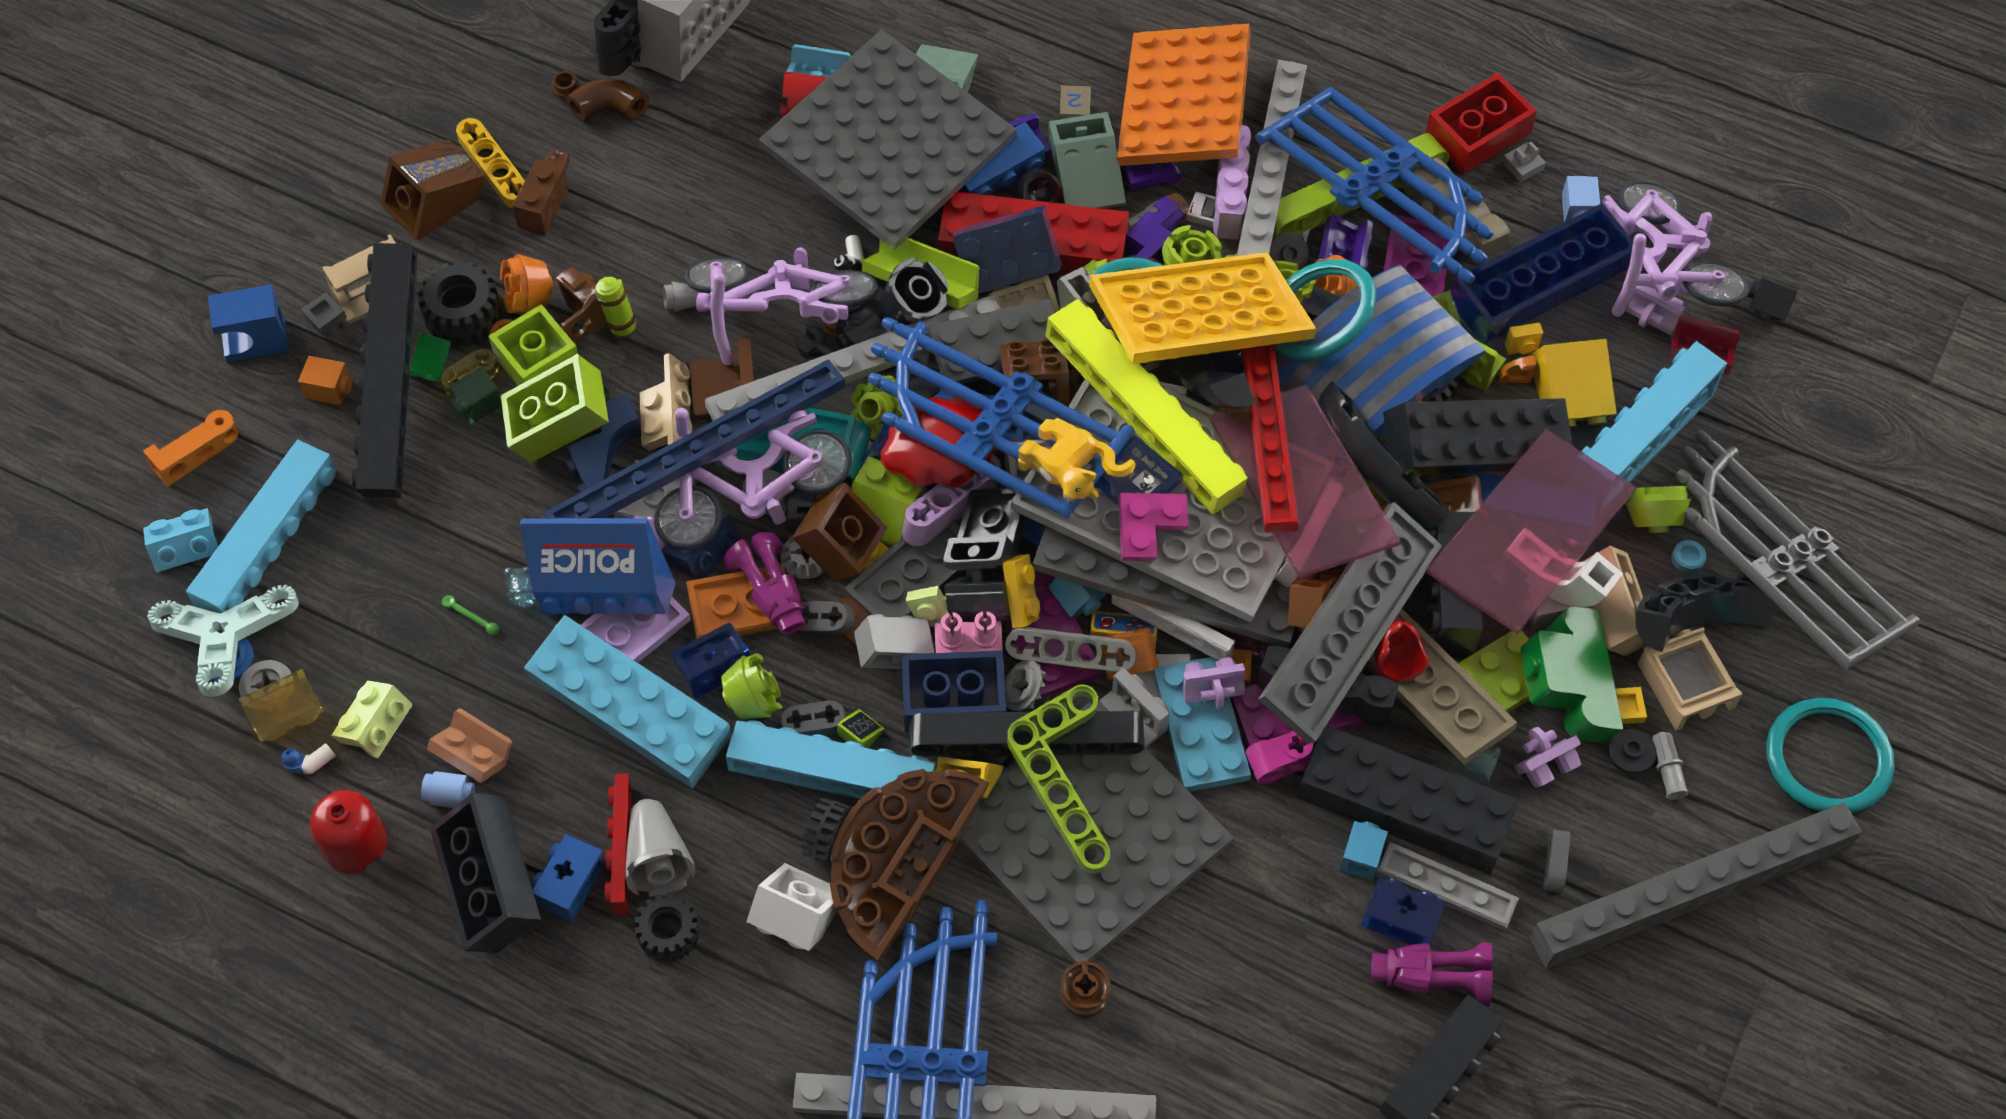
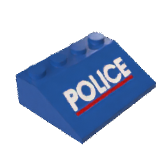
M551 518L521 520L520 526L532 592L543 613L614 615L667 613L676 582L647 518Z

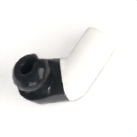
M850 235L845 239L847 254L840 255L841 259L836 257L834 260V267L837 271H855L864 260L860 237Z

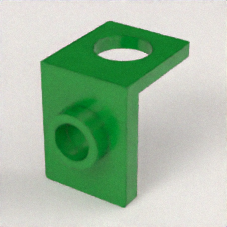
M420 333L410 368V375L440 382L451 341Z

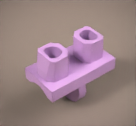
M1636 286L1634 295L1625 311L1639 318L1638 325L1643 328L1648 323L1671 335L1685 307L1682 306L1683 301L1676 297L1670 300H1663L1655 288Z
M1232 657L1220 658L1215 662V668L1204 669L1203 665L1199 662L1186 664L1185 672L1183 673L1185 703L1213 700L1215 708L1221 709L1224 708V698L1244 695L1245 668L1243 663L1236 664Z
M1535 727L1529 731L1530 741L1525 743L1523 748L1526 753L1536 750L1537 754L1516 764L1514 768L1518 775L1526 773L1535 788L1541 787L1555 779L1547 764L1552 759L1555 760L1562 774L1582 765L1575 749L1581 743L1577 735L1551 746L1550 742L1557 739L1554 730L1545 733L1539 727Z

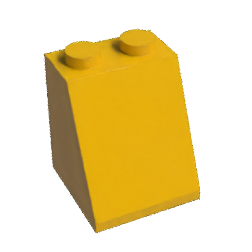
M1607 339L1544 345L1528 355L1535 356L1536 367L1533 378L1539 399L1565 398L1570 428L1576 426V421L1587 420L1588 425L1607 423L1608 417L1617 414Z

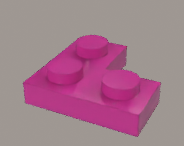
M1120 493L1118 497L1121 561L1154 562L1157 558L1156 530H1186L1188 528L1187 494Z

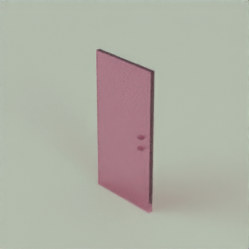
M1303 385L1281 392L1299 528L1298 531L1274 532V535L1298 577L1302 578L1399 546L1400 539L1308 386ZM1248 406L1227 409L1209 415V420L1232 461L1239 464L1248 477L1246 485L1261 510Z
M1545 429L1431 563L1426 573L1518 634L1635 492L1637 487Z

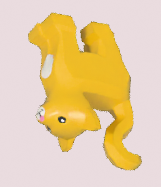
M1046 418L1038 428V437L1045 441L1051 439L1056 442L1050 449L1044 448L1034 441L1026 440L1018 450L1019 468L1023 471L1033 468L1048 482L1061 486L1063 496L1068 502H1072L1075 499H1084L1087 496L1094 499L1099 497L1093 482L1097 474L1081 469L1095 455L1102 456V467L1107 474L1116 478L1130 475L1136 465L1132 459L1122 465H1116L1115 452L1111 447L1096 440L1088 431L1076 428L1059 418L1055 420Z

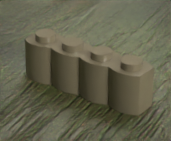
M1432 158L1437 163H1439L1440 165H1442L1450 171L1447 165L1440 159ZM1419 164L1410 170L1451 200L1448 185ZM1403 181L1402 186L1407 196L1420 203L1422 208L1451 229H1454V217ZM1464 197L1468 213L1480 220L1482 224L1487 225L1494 233L1491 239L1487 240L1477 235L1476 231L1473 232L1466 227L1465 239L1475 245L1476 249L1482 250L1487 256L1505 249L1511 233L1505 222L1497 215L1492 214L1484 202L1477 205L1469 201L1468 197Z

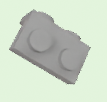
M1124 667L1113 676L1112 691L1099 701L1109 711H1135L1141 713L1144 719L1145 748H1147L1167 731L1170 715L1169 709L1159 697L1154 698L1146 690L1144 682L1137 675H1131Z

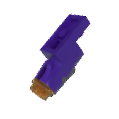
M1177 193L1166 195L1128 221L1129 230L1126 234L1125 249L1131 255L1130 257L1145 258L1159 264L1164 261L1162 254L1163 244L1186 218L1189 211V205L1181 195Z

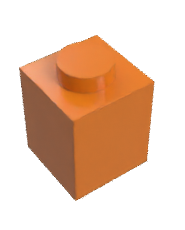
M308 356L298 383L305 399L341 405L345 394L348 395L351 391L352 377L348 373L345 362Z

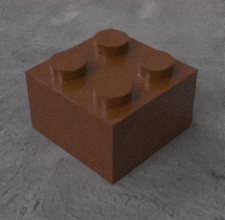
M843 483L829 492L818 495L792 538L834 582L861 573L885 533L887 526L846 483Z

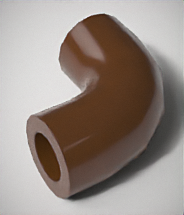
M605 78L590 81L578 87L566 96V103L570 111L581 121L586 120L601 109L607 108L617 109L633 120L645 113L649 106V97L638 87L628 82Z

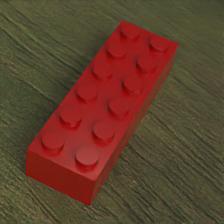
M957 192L944 204L938 237V250L958 257L952 237L956 229L1045 205L1062 262L1059 272L1048 275L1065 276L1081 267L1083 268L1094 259L1096 261L1107 259V262L1124 258L1129 212Z

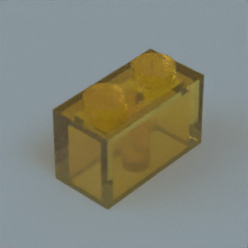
M303 669L240 698L243 709L260 742L266 739L268 741L277 740L287 733V729L297 724L300 726L308 725L318 718V714L324 712Z

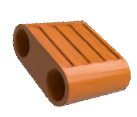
M1141 628L1106 636L1124 639L1134 645L1136 659L1134 665L1127 670L1131 675L1151 671L1159 667L1150 628ZM1103 645V662H1106L1107 655L1117 657V663L1120 664L1124 662L1125 658H1130V655L1125 654L1124 648H1118L1117 653H1108V645ZM1106 671L1107 679H1113L1117 672Z

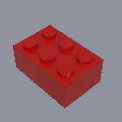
M1497 72L1431 112L1425 133H1430L1450 154L1449 161L1464 175L1529 135L1533 128L1537 110Z

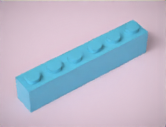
M297 439L186 590L194 607L221 614L244 602V598L251 588L259 584L263 572L269 563L277 559L282 545L289 536L295 534L303 516L307 511L314 508L317 498L324 487L332 483L336 468L330 454Z
M755 720L747 722L736 721L726 754L728 771L861 799L875 787L881 788L885 784L896 780L900 774L924 769L927 772L935 771V763L922 756H912L910 758L897 755L889 749H878L877 751L864 748L861 744L852 741L840 743L831 741L830 738L824 735L815 734L808 736L799 734L796 730L787 727L780 729L766 727L763 723Z

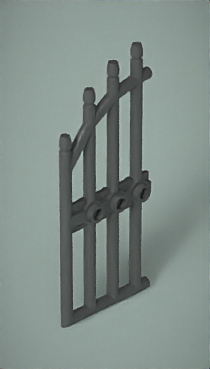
M1699 430L1695 434V438L1716 458L1712 465L1703 457H1700L1695 449L1689 446L1683 449L1682 454L1689 463L1692 462L1693 466L1704 476L1703 484L1701 485L1697 480H1693V477L1683 469L1679 470L1675 475L1677 480L1683 486H1686L1687 490L1701 503L1704 518L1701 517L1702 515L1697 510L1690 507L1684 512L1687 520L1691 524H1695V527L1844 670H1848L1920 624L1919 618L1914 614L1905 618L1835 553L1839 547L1832 542L1834 538L1829 532L1816 526L1810 529L1736 460L1739 456V451L1736 447L1732 446L1725 450L1717 441L1712 440V437L1707 432ZM1725 468L1728 469L1798 536L1790 540L1720 473ZM1715 487L1779 547L1773 551L1767 548L1714 497ZM1718 519L1759 558L1753 562L1749 561L1721 534ZM1824 559L1887 618L1893 626L1886 630L1816 563ZM1805 571L1867 629L1874 638L1866 641L1803 582L1797 574ZM1785 582L1855 649L1847 654L1777 586Z

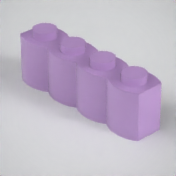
M1242 125L1239 157L1218 159L1213 231L1217 238L1239 239L1241 237L1247 208V174L1250 161L1251 132L1248 126Z

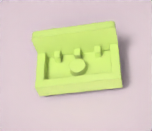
M367 681L358 691L357 697L348 711L340 718L338 726L331 736L339 743L361 747L371 757L379 758L409 712L412 703L394 685Z

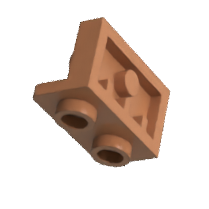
M459 708L453 714L451 726L430 738L427 750L482 783L506 766L512 740Z

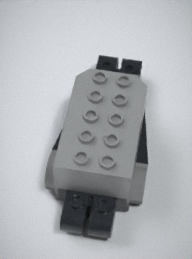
M610 0L594 19L597 69L605 76H618L632 65L640 68H650L682 82L747 7L750 0Z

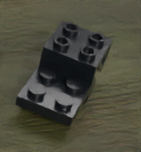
M1010 488L970 490L958 536L948 540L943 558L944 566L951 571L967 570L965 576L958 577L957 580L944 585L948 612L952 617L953 613L960 615L962 622H974L976 615L980 612H983L984 619L987 618V612H990L995 616L996 621H1011L1002 563L1017 555H1022L1018 549L1027 517L1010 509L1011 501L1017 493Z

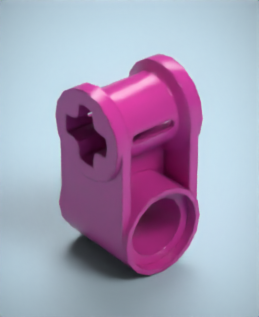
M1291 731L1270 740L1254 743L1246 749L1245 753L1258 784H1268L1281 777L1305 770L1312 757L1313 743H1306L1299 735Z

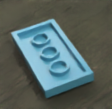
M1213 657L1160 666L1153 670L1159 698L1165 702L1170 713L1167 730L1180 780L1189 792L1250 781L1251 777L1230 697L1224 698V708L1221 709L1215 708L1213 700L1188 704L1184 700L1183 673L1185 672V665L1199 662L1203 665L1204 669L1215 668V662L1218 660Z

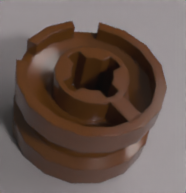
M1089 961L1076 962L1068 967L1061 980L1060 997L1062 1004L1068 1012L1078 1017L1087 1018L1103 1011L1108 1003L1110 992L1109 976L1103 967ZM1086 984L1091 987L1088 994H1083V990L1079 988L1081 985Z

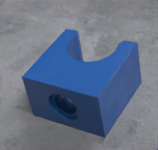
M272 284L208 296L211 327L214 334H222L224 357L227 363L290 351L286 319Z

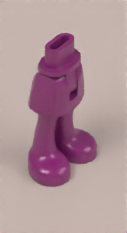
M760 532L753 535L751 539V544L757 557L763 561L771 579L766 581L757 566L748 543L745 540L736 542L726 552L724 565L732 573L744 571L754 589L752 601L756 607L770 620L774 627L780 629L782 635H789L804 628L806 625L803 618L804 609L801 605V597L796 581L792 575L783 572L777 559L783 545L779 537L772 532Z
M1482 942L1476 948L1468 951L1436 952L1430 951L1429 944L1424 943L1394 950L1388 949V954L1372 953L1371 980L1387 981V986H1391L1393 979V986L1425 994L1431 988H1461L1471 991L1478 1002L1485 1007H1490L1493 972L1491 971L1493 960L1492 944ZM1470 967L1474 968L1475 971L1451 972L1432 970V968Z

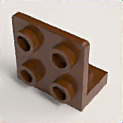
M750 338L737 339L738 352H732L733 363L729 366L723 364L721 359L690 362L693 411L696 418L710 416L705 407L706 398L755 381Z
M1049 339L1029 343L1013 341L1000 345L1004 375L1011 377L1017 371L1021 374L1026 373L1034 377L1035 380L1048 379L1049 395L1055 394L1056 401L1066 406L1070 405L1067 359Z

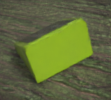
M860 709L836 725L837 734L847 742L859 743L864 748H869L885 731L884 727Z

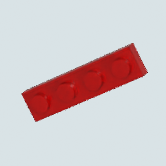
M629 773L615 774L614 786H609L608 789L609 807H614L613 818L607 819L608 839H613L612 850L606 851V869L611 871V882L605 883V902L611 903L614 915L629 914V888L625 879L629 812L632 808V784Z

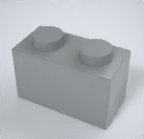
M882 614L867 616L854 631L860 665L864 668L902 669V654L935 653L928 619H918L913 616L884 617Z

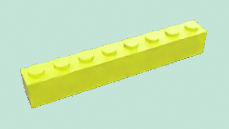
M1077 299L1048 317L1045 336L1123 420L1134 428L1137 435L1212 515L1243 495L1248 479L1243 468L1230 460L1224 453L1222 446L1217 441L1212 440L1203 431L1200 423L1195 418H1191L1181 408L1177 398L1169 395L1160 386L1154 374L1148 373L1140 363L1132 364L1124 347L1118 341L1116 334L1111 329L1105 328L1091 308L1086 307Z

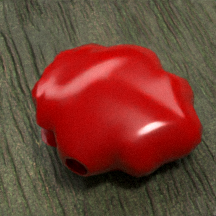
M941 397L927 398L972 422L983 411L958 397L951 399ZM914 407L922 429L953 445L964 435V432ZM895 427L889 428L888 439L880 454L881 464L890 474L903 478L916 487L940 484L957 488L967 484L973 478L975 472H977L896 430ZM993 448L984 461L990 463L991 457L997 449Z

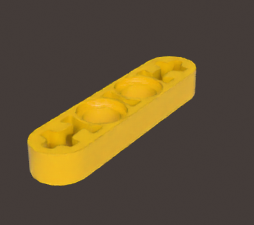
M474 118L462 120L456 127L461 146L475 165L485 174V178L504 204L513 208L512 205L517 196L514 193H510L509 186L512 184L513 189L519 193L525 180L479 120ZM467 132L476 133L477 141L474 142L472 136ZM483 149L494 151L489 157L482 158L478 156V153ZM498 169L509 171L507 175L501 178L492 175Z

